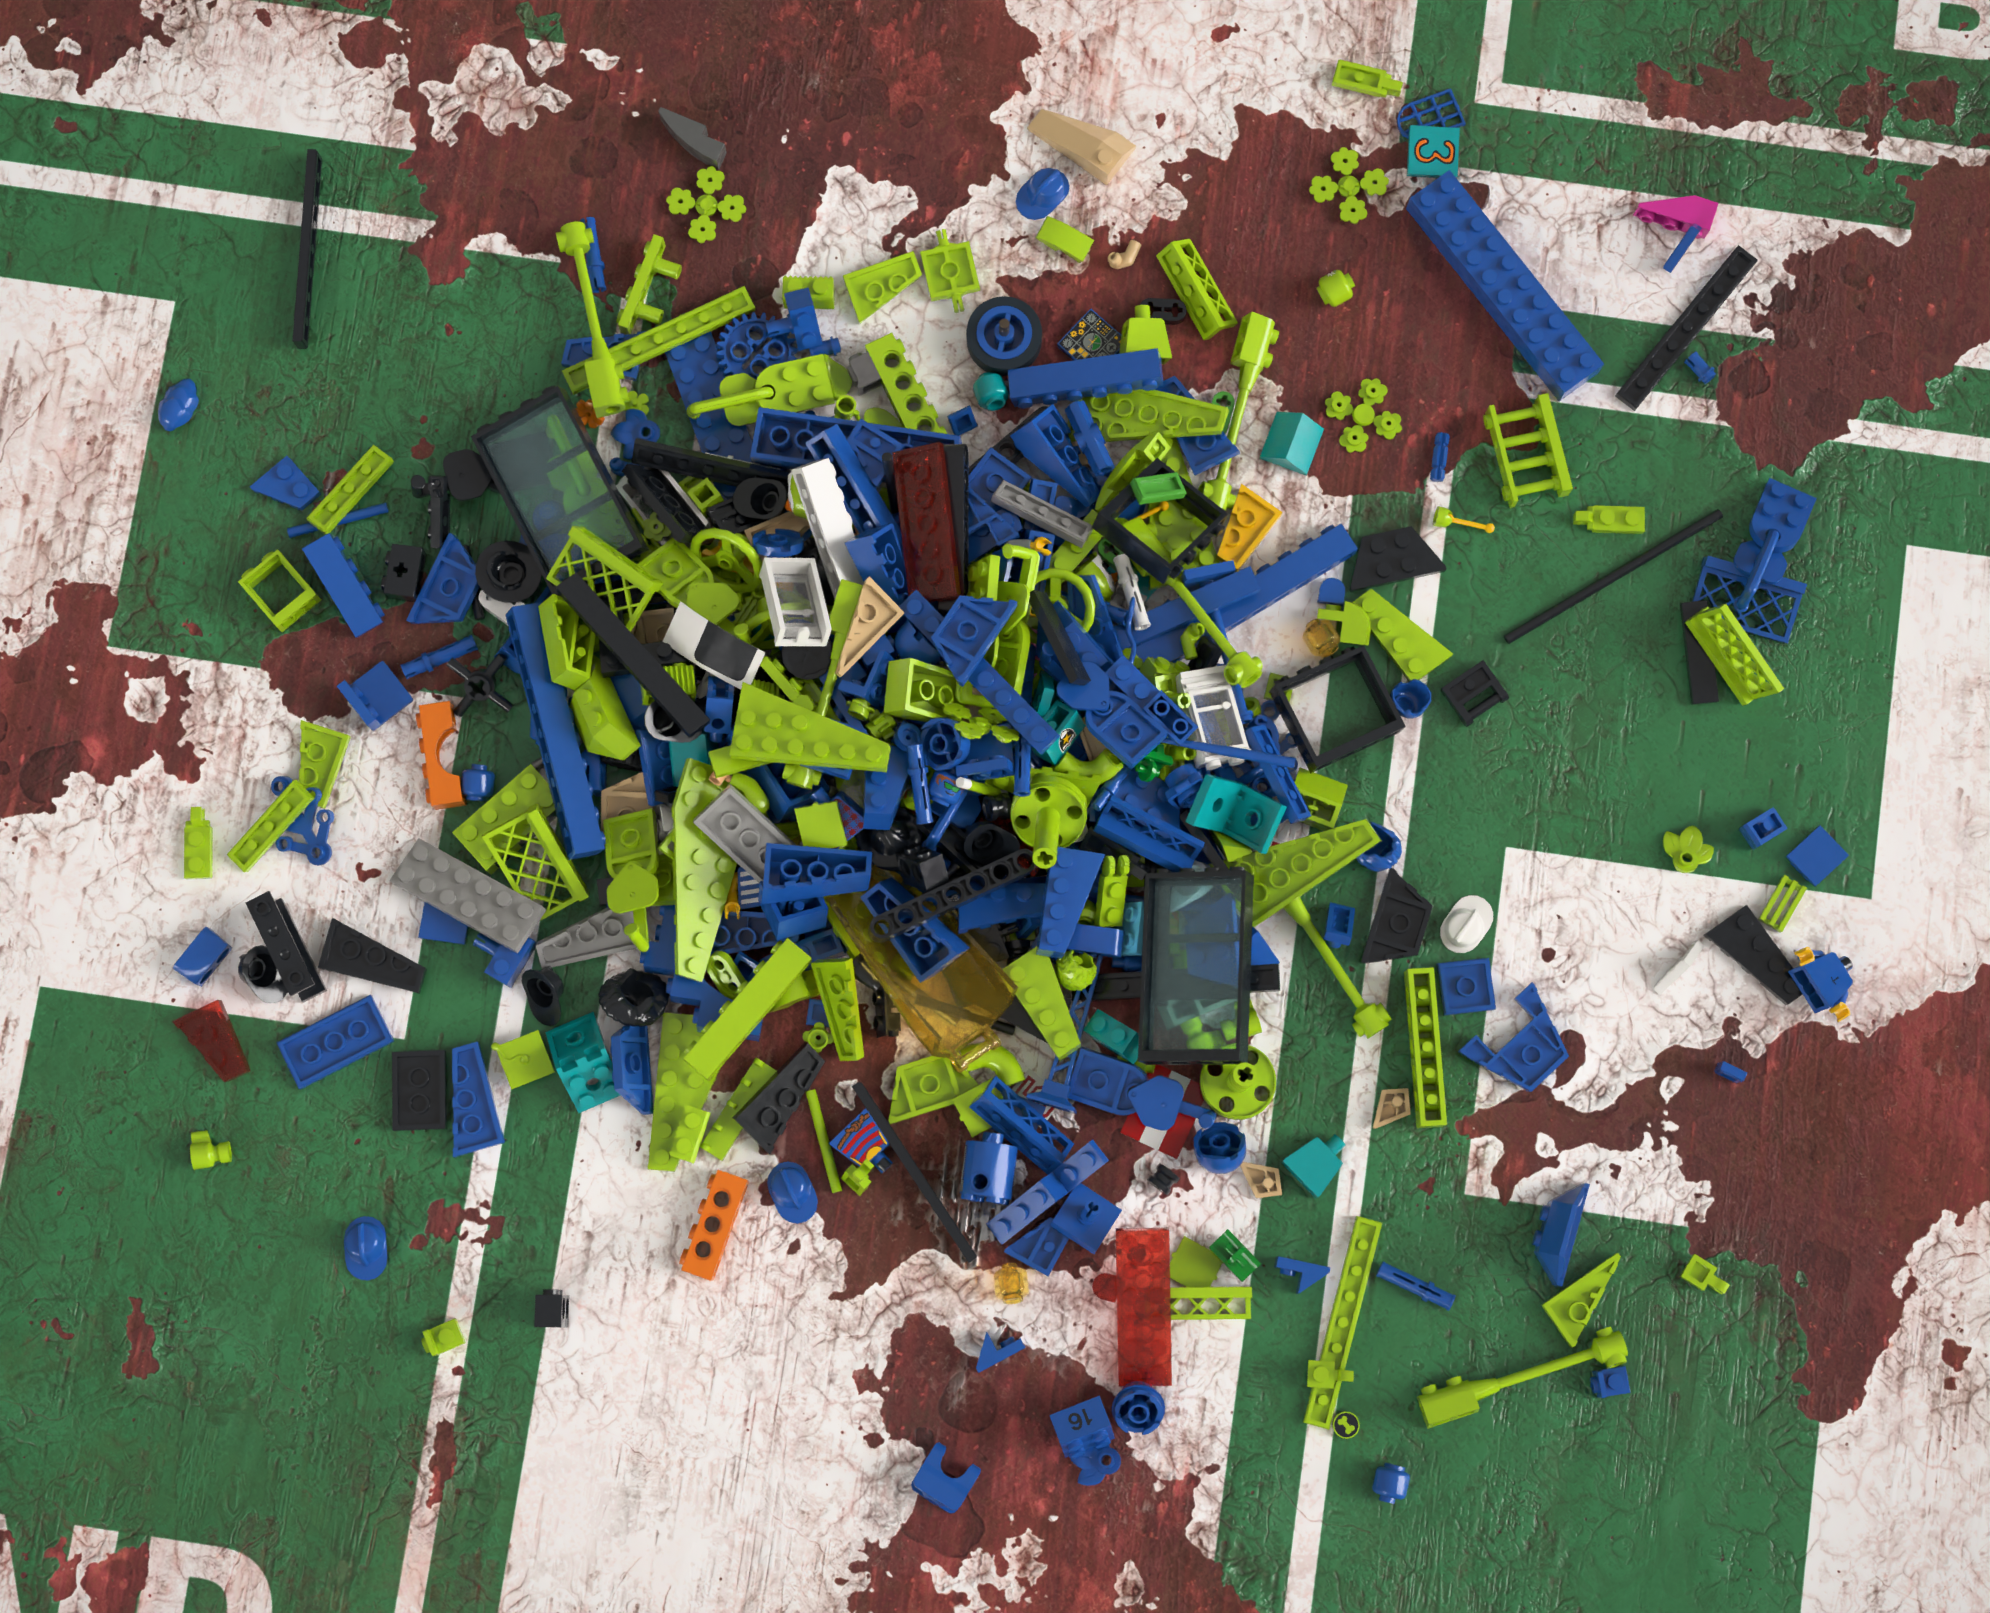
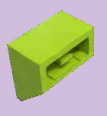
M1299 767L1294 782L1312 815L1300 822L1322 831L1333 829L1348 785L1314 772L1310 774L1309 770Z

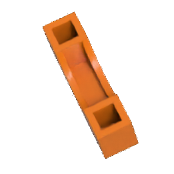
M450 701L419 705L420 713H416L418 729L422 728L423 738H419L420 751L422 754L425 753L426 763L422 764L424 778H428L429 788L425 789L426 800L428 804L431 803L435 810L466 806V797L462 794L461 777L445 771L440 762V749L443 742L449 735L457 731L455 714L453 712L454 705Z

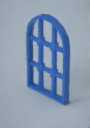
M1451 88L1420 100L1412 101L1400 110L1397 117L1398 130L1407 139L1409 129L1404 131L1400 123L1412 118H1416L1418 126H1431L1440 122L1442 127H1446L1444 122L1456 116H1459L1461 123L1450 126L1451 128H1459L1465 126L1466 123ZM1449 93L1450 101L1439 105L1436 104L1434 98ZM1431 100V108L1417 112L1415 105ZM1454 104L1457 112L1442 117L1439 110ZM1409 107L1412 108L1413 112L1411 115L1400 118L1404 110ZM1435 110L1438 118L1422 124L1421 115Z

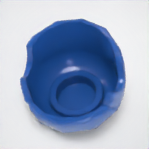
M1417 679L1407 683L1399 682L1390 693V697L1400 716L1407 719L1421 716L1431 703L1429 688Z

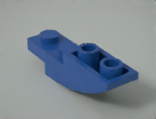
M1124 655L1105 672L1109 676V680L1167 730L1168 737L1179 746L1198 728L1162 690L1159 691Z
M832 929L794 943L812 958V962L818 959H837L848 955L847 948L840 937H836ZM770 954V955H768V956H766V957L760 959V960H759V963H760L762 960H764L765 962H767L773 954ZM811 963L804 971L812 970Z

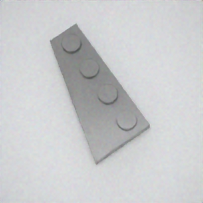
M607 907L536 942L541 968L543 969L546 966L556 967L636 949L637 947L624 934V928L628 924L634 923L633 911L618 914Z

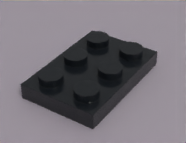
M446 1050L392 1052L393 1131L447 1129Z

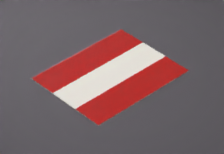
M1155 1065L1154 1072L1147 1073L1148 1080L1162 1075L1178 1081L1184 1089L1182 1100L1202 1106L1204 1099L1201 1094L1200 1083L1161 1065ZM1137 1112L1127 1116L1120 1133L1177 1159L1196 1118L1178 1112L1174 1125L1168 1130L1161 1131L1145 1126Z

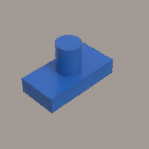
M1330 902L1324 933V940H1326L1328 946L1339 948L1341 944L1350 945L1355 908Z

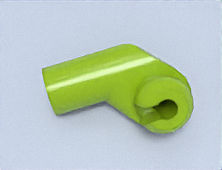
M1200 622L1188 625L1180 637L1185 660H1192L1198 657L1195 643L1205 631L1204 626Z

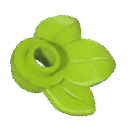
M1696 826L1687 827L1680 836L1666 831L1663 836L1664 851L1673 858L1672 861L1675 869L1681 873L1693 872L1698 865L1708 863L1713 856L1714 847L1703 844L1702 833ZM1682 857L1688 858L1690 862H1685Z

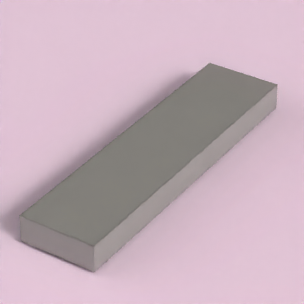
M1005 480L1001 482L992 495L991 502L1080 548L1083 547L1093 531L1091 524Z

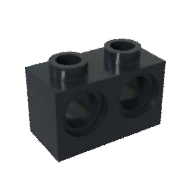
M911 844L906 846L904 851L896 854L903 883L924 892H929L950 882L941 853L919 844Z
M543 1289V1295H535L534 1327H568L569 1295H563V1290Z

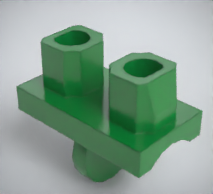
M1159 744L1135 766V771L1138 772L1141 781L1150 782L1154 777L1160 775V770L1165 765L1171 766L1173 764V757L1165 755L1164 745Z
M1229 1229L1209 1247L1241 1282L1261 1265Z

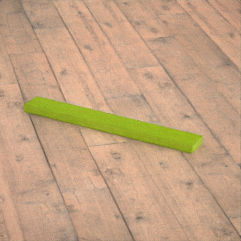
M745 286L613 346L609 348V351L616 364L622 365L624 372L732 322L733 318L738 319L742 314L747 315L756 309ZM593 356L562 370L573 395L589 388L584 362L593 360Z
M1359 1216L1355 1217L1319 1361L1335 1362V1370H1345L1382 1226L1381 1222ZM1334 1381V1389L1311 1388L1303 1423L1330 1429L1342 1381Z

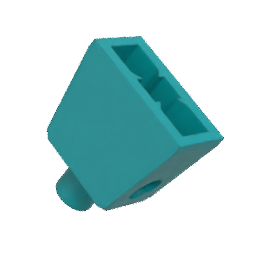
M1336 1134L1325 1144L1320 1138L1316 1137L1283 1159L1281 1163L1314 1198H1318L1343 1163L1336 1154L1346 1144Z

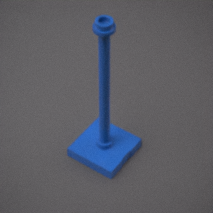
M1231 560L1184 570L1180 578L1188 591L1192 592L1233 574L1236 568L1234 561ZM1220 610L1210 613L1211 620L1228 640ZM1222 652L1223 663L1227 665L1229 658ZM1239 684L1231 685L1242 725L1248 724L1253 721V711L1247 710L1241 686Z

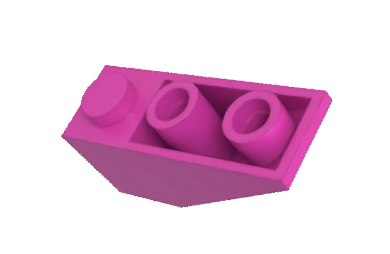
M1696 195L1643 202L1638 204L1633 216L1639 217L1641 221L1646 223L1655 222L1661 224L1667 230H1679L1685 233L1692 224L1696 223L1702 229L1695 239H1705L1711 229L1719 203Z

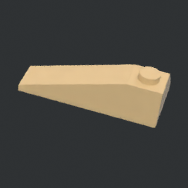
M1041 109L1027 127V130L1105 185H1108L1136 149V145L1115 131L1045 109Z

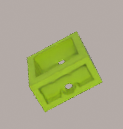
M277 549L275 552L267 553L258 566L246 570L238 583L281 632H284L318 604L321 599ZM283 564L305 591L275 615L253 588Z

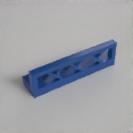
M1111 795L1104 806L1093 830L1172 872H1179L1181 868H1192L1194 860L1205 842L1114 795ZM1112 806L1123 810L1124 814L1118 815L1110 811ZM1140 819L1146 822L1147 826L1141 827L1134 820ZM1164 831L1170 835V838L1164 839L1157 832ZM1187 843L1195 848L1190 852L1182 848L1181 844Z
M997 1076L991 1079L983 1093L974 1099L969 1106L997 1132L1003 1134L1004 1138L1012 1145L1018 1147L1019 1151L1047 1175L1063 1163L1074 1145L1070 1139ZM994 1087L1002 1093L1003 1099H998L991 1092ZM1013 1106H1017L1022 1110L1023 1117L1018 1116L1014 1112ZM1032 1123H1037L1041 1127L1043 1134L1035 1131ZM1052 1140H1057L1064 1146L1061 1152L1054 1147Z

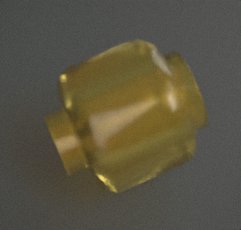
M1311 620L1306 625L1302 635L1305 644L1314 656L1326 658L1338 650L1340 636L1329 620Z
M1016 1263L1003 1264L1001 1266L1002 1269L996 1271L993 1276L995 1295L1004 1304L1021 1303L1029 1293L1028 1274L1025 1269L1017 1267Z

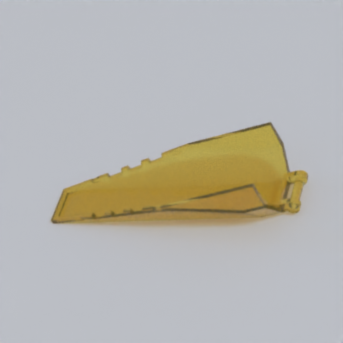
M801 835L792 839L797 846H800L802 842ZM871 864L868 890L877 883L893 877L915 898L923 895L917 888L903 883L902 876L896 871L882 870ZM867 891L824 896L915 1037L932 1056L948 1058L952 1062L954 1069L958 1073H962L968 1068L970 1063L989 1050H996L1001 1046L1000 1038L991 1027L1012 1004L1018 986L969 932L958 934V920L950 912L938 917V919L966 943L970 949L934 977L920 983L890 940L877 943L869 937L868 928L874 916L860 898ZM925 901L922 903L930 912L936 910L932 902ZM879 924L874 925V930L877 934H885ZM982 1035L985 1039L984 1042L965 1055H960L959 1050Z

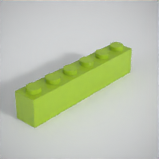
M789 938L784 942L779 940L770 951L773 954L767 962L762 960L754 969L753 973L756 975L750 982L745 980L738 987L736 993L739 995L733 1002L728 1000L718 1011L721 1014L715 1022L709 1021L702 1029L701 1033L704 1035L698 1042L693 1040L684 1050L686 1054L683 1058L684 1061L707 1081L712 1079L812 962V958Z

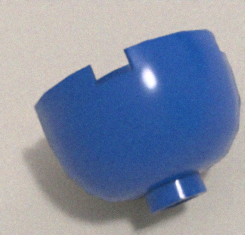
M907 620L896 633L894 645L899 655L896 660L913 658L931 665H937L943 659L936 647L911 621Z
M939 717L930 719L922 726L921 729L924 730L921 733V737L917 738V743H923L922 748L926 766H930L937 771L954 769L965 761L970 752L971 741L961 736V731L954 728V725L959 723L958 721Z
M1226 1122L1214 1123L1212 1127L1203 1132L1201 1128L1194 1137V1153L1197 1161L1205 1170L1215 1174H1226L1236 1170L1246 1156L1245 1134H1242L1236 1125Z

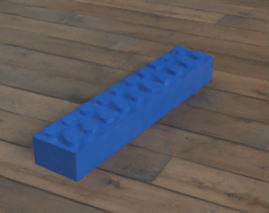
M1450 170L1410 197L1406 210L1558 401L1564 399L1600 372L1604 365L1602 360Z

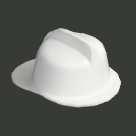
M1469 895L1461 898L1441 925L1440 937L1443 944L1449 950L1456 953H1466L1473 950L1482 940L1493 922V911L1490 904L1479 896Z

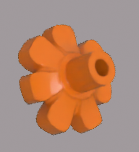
M581 399L576 403L577 408L575 409L581 417L584 426L588 423L590 428H597L598 425L603 424L605 418L596 417L591 399H588L586 402Z

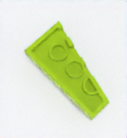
M1370 589L1353 601V603L1358 604L1367 612L1371 622L1372 635L1409 682L1413 679H1422L1453 656L1452 652L1373 589Z
M1044 766L1039 769L1031 768L1030 780L1039 773H1047L1051 776L1070 781L1086 796L1087 807L1098 789L1102 775L1092 774V777L1079 776V772L1070 770L1068 774L1053 772V768ZM1014 775L985 780V784L1013 793ZM1038 788L1039 791L1048 790L1046 788ZM1070 806L1071 809H1079L1078 806Z
M853 958L818 959L812 962L811 966L839 1060L858 1061L864 1057Z

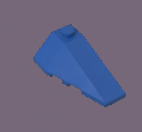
M1051 404L1011 434L1010 437L1024 457L1085 507H1089L1098 499L1100 493L1089 469L1082 466L1078 455L1081 452L1078 446L1073 447L1068 437V434L1071 433L1068 424L1056 407Z

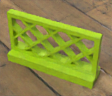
M572 526L567 534L570 538L546 579L558 586L562 583V581L556 578L560 568L568 566L569 576L575 574L573 565L584 563L587 577L582 579L584 581L588 580L589 587L596 593L593 579L604 577L607 591L596 594L598 597L608 595L610 610L617 618V611L628 609L630 619L626 627L631 632L654 592H659L664 583L585 527ZM576 544L582 550L583 559L572 561L571 550ZM599 560L602 564L603 573L592 576L590 561ZM619 574L622 577L623 588L612 590L610 575ZM638 588L645 593L640 603H632L630 589ZM624 591L627 606L616 608L613 593Z
M1727 604L1713 608L1704 607L1685 622L1742 706L1749 704L1754 699L1777 694L1784 689Z
M538 803L482 835L483 840L513 890L523 896L530 897L532 901L533 898L548 902L546 912L540 921L578 900L581 902L589 897V889L573 862L568 860L566 850ZM524 819L527 820L531 827L529 836L514 833L516 824ZM512 826L511 832H510V831H506V829H508V828H510V827ZM533 832L535 833L538 839L532 838ZM498 833L509 836L506 849L495 846L490 838ZM512 837L527 841L524 854L509 850ZM530 842L542 845L544 849L542 858L527 855ZM499 852L504 853L503 859H502L501 855L499 854ZM507 854L522 858L519 871L507 867L505 864ZM546 854L548 855L550 860L545 859ZM525 859L540 863L537 875L522 872ZM543 864L555 867L557 870L555 880L540 877ZM512 874L517 875L516 880L514 879ZM559 875L563 882L558 881ZM520 876L535 880L532 893L520 889L518 886ZM538 881L553 885L550 897L535 894ZM556 886L567 888L571 897L564 901L554 899Z

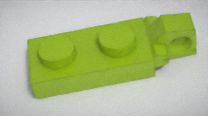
M1338 60L1332 86L1386 98L1387 95L1399 97L1403 82L1391 79L1392 75L1387 74L1386 70Z
M1588 506L1587 511H1575L1573 514V525H1587V530H1592V533L1643 534L1645 532V507Z
M191 807V821H186L184 827V879H212L213 828L210 826V821L205 820V809L202 807Z

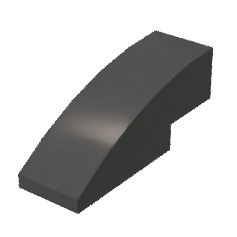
M660 107V119L673 138L691 155L719 170L727 154L725 144L708 137L706 125Z

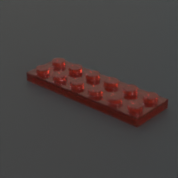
M936 442L892 452L908 596L917 590L928 602L959 597L961 591L943 443Z
M1169 1227L1115 1228L1119 1387H1124L1126 1384L1134 1381L1146 1382L1151 1386H1172Z

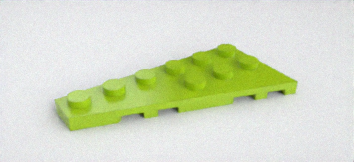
M1138 389L1132 390L1129 394L1111 393L1102 398L1090 396L1079 400H1084L1094 423H1097L1106 442L1142 440L1154 431H1158L1163 438L1220 435L1229 412L1228 407L1158 390L1145 391ZM1068 419L1067 424L1071 431V433L1068 434V437L1071 442L1076 441L1073 435L1075 432Z
M1176 437L1164 438L1171 448L1161 461L1192 485ZM1168 500V510H1161L1149 516L1148 523L1155 525L1157 529L1156 537L1160 543L1168 542L1172 548L1171 560L1173 561L1207 528V525L1175 500ZM1160 502L1149 503L1148 511L1159 506ZM1212 541L1204 551L1200 549L1197 551L1198 554L1190 565L1185 563L1182 566L1183 570L1179 574L1180 577L1184 570L1220 563L1216 559L1217 553ZM1149 575V590L1169 586L1167 583H1160L1152 575Z
M742 682L729 753L731 759L887 772L891 749L888 743Z
M663 1014L648 1170L675 1172L680 1159L670 1156L669 1152L672 1151L670 1147L673 1146L672 1142L675 1141V1132L678 1131L677 1127L680 1126L679 1121L682 1120L681 1116H683L682 1111L685 1110L684 1106L689 1105L702 1110L720 1071L719 1069L712 1079L707 1081L683 1059L686 1056L684 1050L693 1040L698 1042L704 1035L701 1032H697V1024L693 1023V1015Z

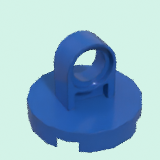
M775 529V534H766V530H762L753 535L752 547L758 554L767 556V558H789V556L803 551L804 537L800 538L799 532L789 529Z

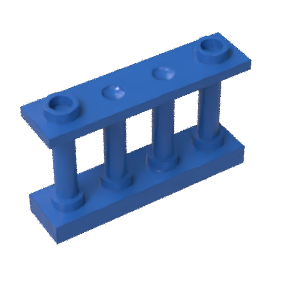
M1265 725L1251 727L1244 731L1249 749L1280 755ZM1259 762V765L1237 778L1229 763L1221 764V767L1211 770L1217 777L1238 781L1245 785L1265 773L1271 786L1262 794L1272 799L1277 796L1279 802L1287 806L1280 824L1287 819L1290 824L1304 821L1312 816L1287 767ZM1256 813L1250 819L1252 826L1258 821Z

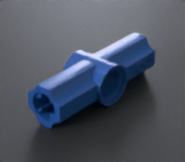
M1084 400L1069 404L1064 411L1075 432L1073 435L1082 454H1085L1095 477L1111 473L1115 466L1104 445L1106 442L1097 423H1094Z

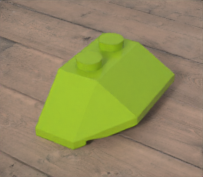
M598 659L591 665L590 679L575 689L569 707L573 711L574 722L587 752L625 760L641 745L611 678H603L601 662Z

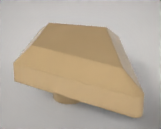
M1408 1088L1381 1090L1373 1129L1410 1115Z
M1242 1162L1240 1165L1241 1170L1255 1198L1282 1195L1278 1168Z

